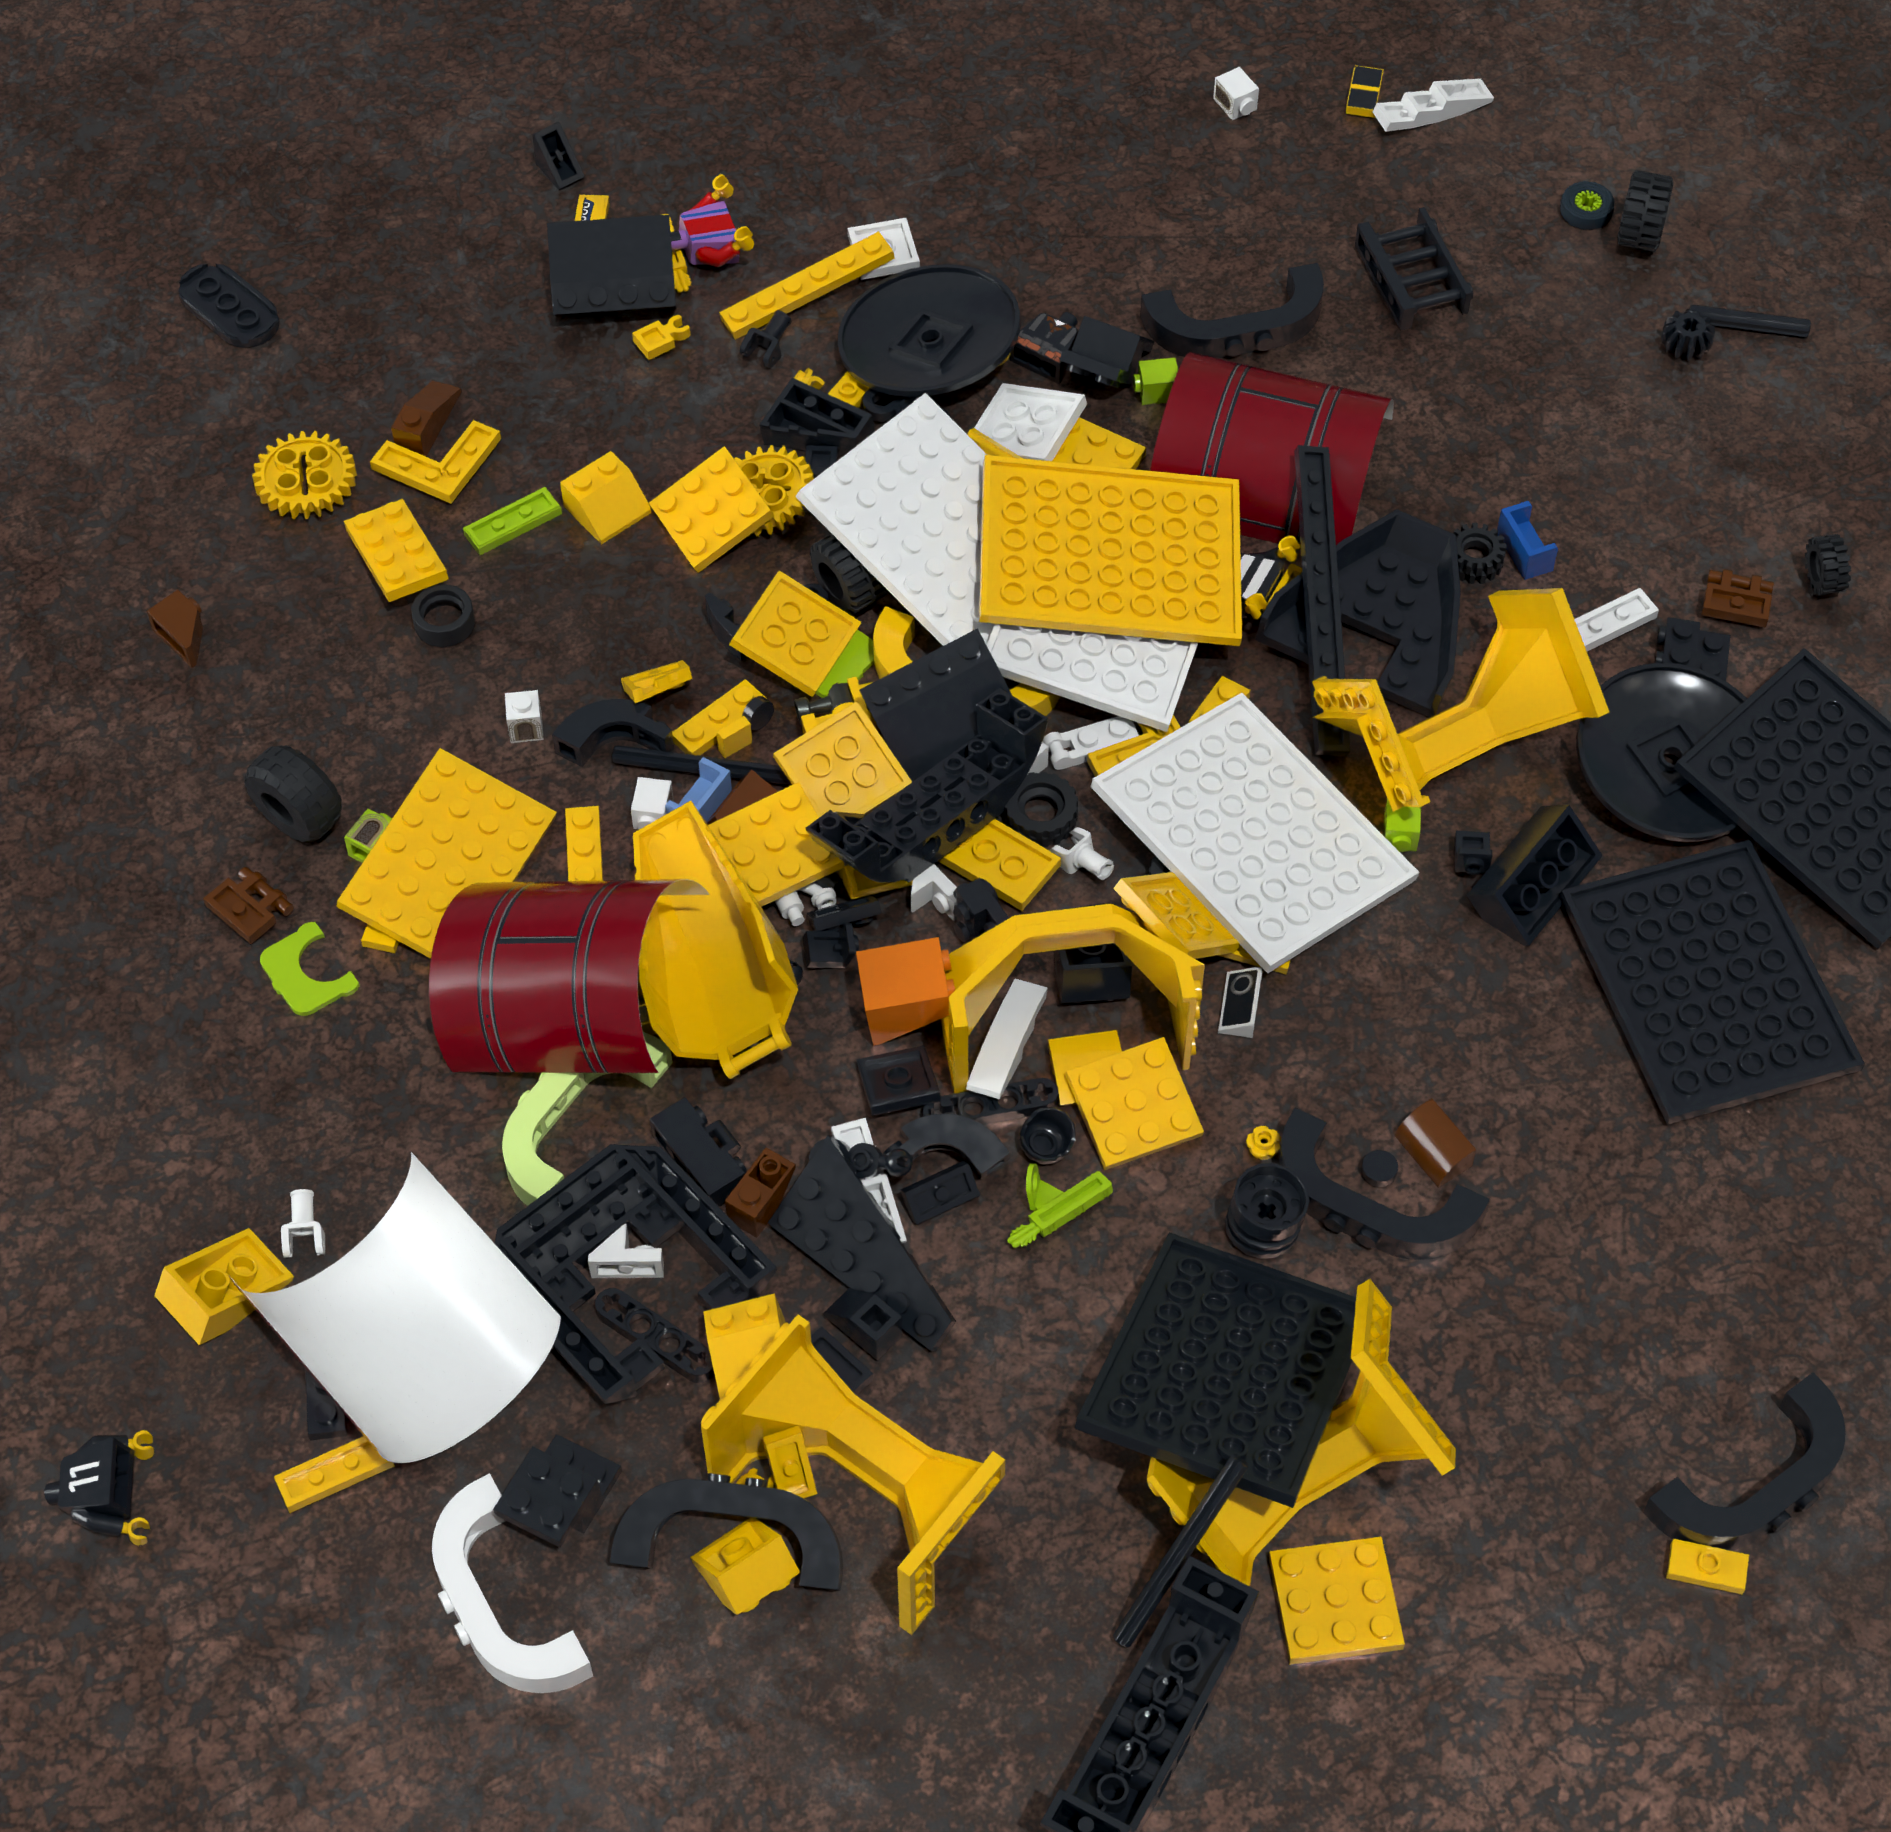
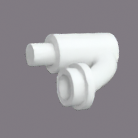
M813 882L798 889L811 895V902L818 909L836 904V893L833 888H822ZM796 891L775 900L782 917L790 919L793 926H799L804 922L805 919L802 915L804 906Z

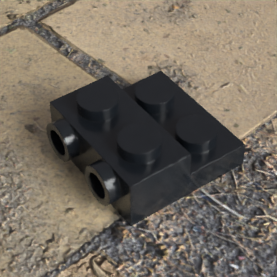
M1668 617L1666 625L1659 626L1656 644L1662 645V650L1656 651L1654 663H1675L1692 666L1726 681L1731 635L1700 630V622Z
M981 878L970 883H963L953 891V896L956 899V905H954L953 914L956 917L954 928L962 942H970L1009 919Z

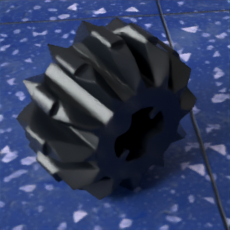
M1688 308L1684 314L1675 311L1674 315L1668 317L1664 323L1661 336L1662 344L1666 347V353H1675L1676 359L1680 356L1686 357L1688 362L1693 356L1701 359L1712 348L1715 327L1711 325L1710 317H1701L1700 311L1696 314L1691 313Z

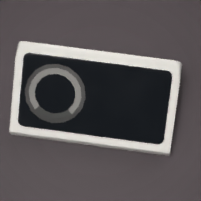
M1254 967L1227 972L1218 1033L1253 1038L1263 968Z

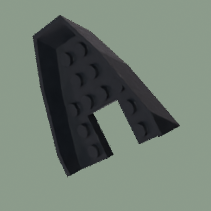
M1396 509L1343 539L1336 545L1341 622L1397 646L1378 681L1381 694L1386 699L1430 718L1437 714L1454 675L1461 596L1456 535ZM1301 572L1273 595L1261 616L1255 640L1309 664L1303 573Z

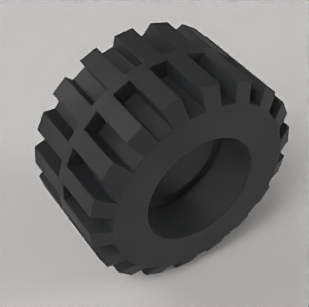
M1635 170L1631 176L1617 237L1619 245L1652 252L1657 250L1660 245L1674 185L1671 176Z
M832 533L811 546L810 558L815 576L820 586L828 593V598L838 608L850 615H854L887 595L888 590Z

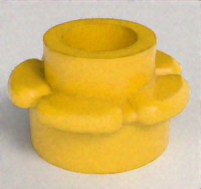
M1267 1126L1254 1128L1253 1133L1248 1134L1246 1144L1251 1154L1260 1160H1268L1274 1157L1281 1147L1279 1144L1281 1142L1280 1134L1275 1129H1268ZM1265 1139L1267 1143H1261V1140Z

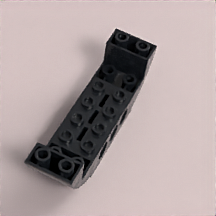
M998 688L976 704L978 735L854 825L832 810H829L805 829L813 841L868 879L881 883L897 882L900 880H905L909 883L1004 812V806L1016 793L1037 757L1044 739L1048 718L1006 691Z

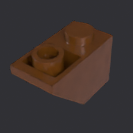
M765 1147L725 1200L727 1216L740 1229L757 1238L780 1206L795 1171L796 1164Z

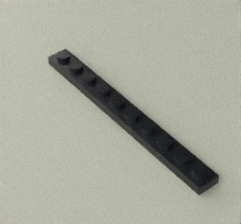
M1298 445L1294 450L1314 751L1315 755L1347 756L1351 752L1349 731L1313 718L1323 713L1324 710L1315 700V688L1312 681L1322 676H1326L1327 679H1345L1329 447Z

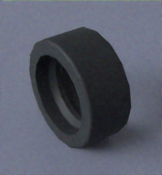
M448 584L433 585L423 590L414 599L411 607L415 632L422 641L431 646H454L464 641L472 633L475 625L472 600L464 590L457 586ZM440 606H453L462 611V615L449 625L437 626L429 624L424 620V617L432 609Z

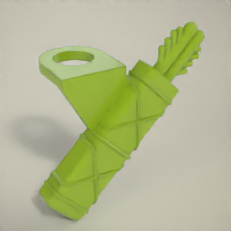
M1030 1163L1026 1176V1192L1030 1210L1036 1211L1028 1215L1029 1225H1020L1016 1230L1011 1231L1012 1233H1010V1237L1007 1239L1008 1243L1012 1244L1013 1248L1027 1246L1028 1243L1031 1244L1032 1240L1035 1241L1037 1234L1044 1238L1052 1234L1053 1231H1057L1058 1228L1075 1219L1076 1216H1080L1081 1213L1086 1212L1087 1209L1109 1197L1113 1193L1111 1181L1100 1171H1097L1063 1192L1041 1180L1037 1164Z

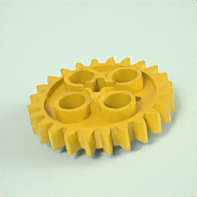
M301 431L299 438L296 439L289 433L288 441L286 442L277 438L278 446L275 448L267 445L268 455L259 454L260 463H254L255 473L252 474L256 494L260 496L262 504L268 503L271 512L278 508L279 514L282 517L288 511L291 512L292 519H296L299 513H303L305 519H309L310 512L314 511L321 517V509L323 508L333 512L332 504L335 502L343 505L342 495L351 496L350 487L356 486L354 478L357 476L353 455L349 454L348 447H341L340 439H335L331 442L329 434H325L321 439L318 438L317 431H314L311 437H306L305 432ZM303 455H306V456H305V460H306V464H307V468H306V479H307V484H308V494H307V495H304V487H303V483H302V482L304 481L303 468H302V459H301V457H302Z
M770 445L768 451L764 453L761 447L757 448L755 455L746 451V459L744 460L735 457V461L775 515L754 531L756 536L760 535L762 529H766L767 533L772 535L773 527L776 526L783 531L786 521L793 525L795 524L793 517L795 514L799 516L805 515L802 508L804 505L796 498V495L814 477L810 465L806 463L803 456L798 457L795 450L788 453L784 446L776 452L773 445Z

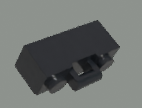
M684 1097L650 1118L652 1137L720 1207L725 1204L727 1197L747 1172L741 1159L738 1156L732 1157L741 1149V1145L721 1120H717L705 1127L708 1124V1120L702 1109L697 1105L693 1107ZM716 1136L723 1147L719 1148L712 1138Z

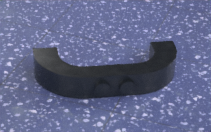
M1318 263L1288 268L1286 290L1290 300L1286 304L1275 309L1215 320H1198L1184 314L1178 308L1171 289L1142 294L1140 317L1149 336L1159 346L1178 356L1185 357L1191 352L1219 359L1251 352L1266 351L1292 344L1312 330L1320 316L1324 288L1323 276Z
M1296 1107L1294 1108L1284 1127L1279 1165L1288 1167L1298 1174L1308 1188L1310 1202L1307 1214L1324 1223L1328 1229L1334 1232H1343L1357 1239L1361 1245L1367 1248H1376L1392 1256L1410 1260H1430L1446 1256L1463 1247L1476 1234L1486 1216L1490 1199L1459 1184L1456 1185L1447 1203L1439 1211L1428 1216L1413 1217L1399 1213L1330 1180L1320 1171L1314 1157L1324 1140L1327 1122Z
M1814 1372L1786 1392L1779 1409L1800 1430L1805 1442V1455L1745 1502L1732 1507L1710 1505L1696 1497L1676 1477L1649 1498L1643 1513L1660 1531L1671 1539H1679L1730 1551L1754 1543L1771 1529L1775 1533L1779 1532L1791 1521L1792 1516L1790 1514L1798 1508L1805 1511L1818 1500L1819 1495L1817 1493L1826 1485L1840 1460L1844 1449L1846 1431L1844 1417L1835 1396Z
M708 1473L707 1480L679 1479L660 1484L641 1495L629 1507L617 1527L613 1540L610 1563L653 1568L658 1535L663 1526L678 1514L699 1511L775 1520L788 1526L800 1542L803 1555L800 1586L841 1590L843 1558L841 1546L832 1525L825 1515L806 1499L785 1490L768 1488V1480L746 1478L745 1485L730 1483L731 1476Z

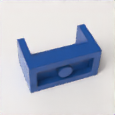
M1530 501L1501 509L1497 527V535L1504 537L1503 543H1506V550L1524 580L1553 571L1558 552L1555 543L1544 546L1530 523L1532 511Z

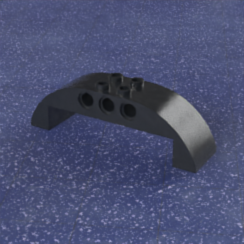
M1189 1555L1171 1588L1170 1603L1067 1790L1064 1791L1059 1788L1040 1826L1051 1832L1141 1831L1166 1788L1226 1674L1255 1607L1259 1591Z

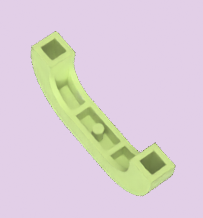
M643 1032L648 1052L659 1073L621 1074L632 1076L652 1088L671 1066L672 1056L671 1050L662 1040ZM542 1072L536 1085L531 1090L525 1091L520 1097L518 1106L506 1124L502 1150L510 1184L516 1195L525 1205H530L564 1179L562 1173L544 1163L537 1156L536 1151L540 1141L592 1080L610 1073Z

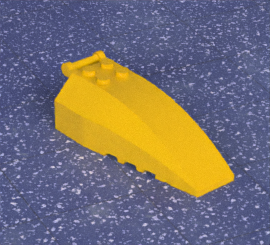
M689 801L634 832V866L637 869L635 880L690 879L702 885L710 894L660 895L651 910L641 943L639 981L652 1029L676 1057L719 1060L724 1073L729 1079L740 1075L741 1069L778 1049L783 1051L792 1046L785 1030V1024L797 995L798 986L785 945L692 801ZM772 1035V1037L766 1039L765 1041L737 1055L736 1057H733V1055H735L736 1053H739L745 1048L753 1045L754 1043L764 1039L767 1036Z

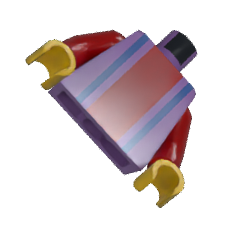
M721 174L716 176L712 182L715 191L713 193L708 192L694 207L683 212L680 215L679 231L671 232L672 250L684 249L689 262L693 265L707 264L721 267L727 263H739L740 249L749 251L754 247L753 233L747 226H743L736 230L725 202L719 201L720 197H731L734 191L733 186L728 182L725 175Z

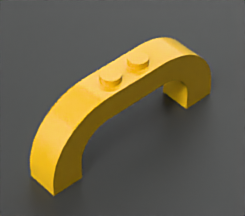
M886 606L876 622L873 635L874 665L879 679L913 662L907 656L906 651L915 637V617ZM1023 683L1010 689L1012 696L1044 716L1051 712L1060 698L1059 695Z

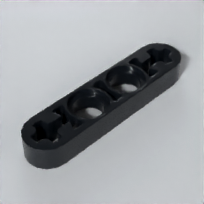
M1047 1078L1009 1083L1001 1098L1012 1096L1018 1101V1104L1011 1109L1001 1107L997 1098L973 1091L941 1096V1101L925 1104L923 1117L933 1115L936 1110H941L942 1114H955V1111H953L954 1106H958V1115L973 1119L982 1125L1030 1117L1036 1109L1057 1106L1058 1088L1052 1080ZM1044 1091L1048 1099L1041 1101L1040 1096H1037V1092ZM1025 1093L1027 1094V1100H1028V1104H1027V1105H1024V1095H1023V1094H1025ZM976 1102L982 1105L983 1111L977 1115H970L964 1111V1107L968 1103Z
M608 1288L598 1294L595 1300L597 1316L602 1323L632 1343L641 1337L664 1361L665 1365L689 1381L704 1383L714 1376L708 1347L622 1290ZM617 1301L619 1310L626 1315L624 1321L622 1314L612 1308L607 1312L605 1304L613 1305ZM640 1318L647 1319L651 1323L650 1329L644 1333L634 1332L631 1329V1325L635 1320ZM666 1338H675L680 1342L679 1348L674 1352L662 1351L660 1344ZM687 1349L689 1357L694 1361L700 1362L702 1359H705L706 1368L699 1366L694 1370L691 1359L685 1356Z

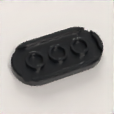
M215 263L216 266L208 267V264H201L189 269L181 277L178 290L183 306L227 343L242 348L255 347L269 341L276 334L279 328V317L275 305L228 266Z

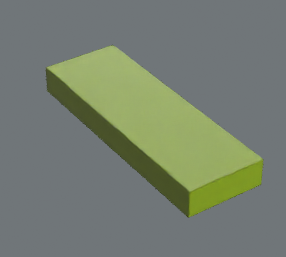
M543 487L464 527V536L477 553L482 555L561 515L562 509L547 488Z

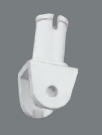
M1079 827L1074 828L1070 832L1073 835L1071 839L1076 844L1074 847L1067 850L1055 845L1049 850L1061 857L1060 867L1068 874H1073L1078 869L1085 868L1096 875L1097 878L1105 880L1110 876L1114 868L1113 861L1094 851L1091 833Z
M299 1189L290 1192L292 1222L281 1227L284 1258L293 1256V1237L314 1235L317 1255H325V1232L320 1223L314 1221V1192L312 1190Z

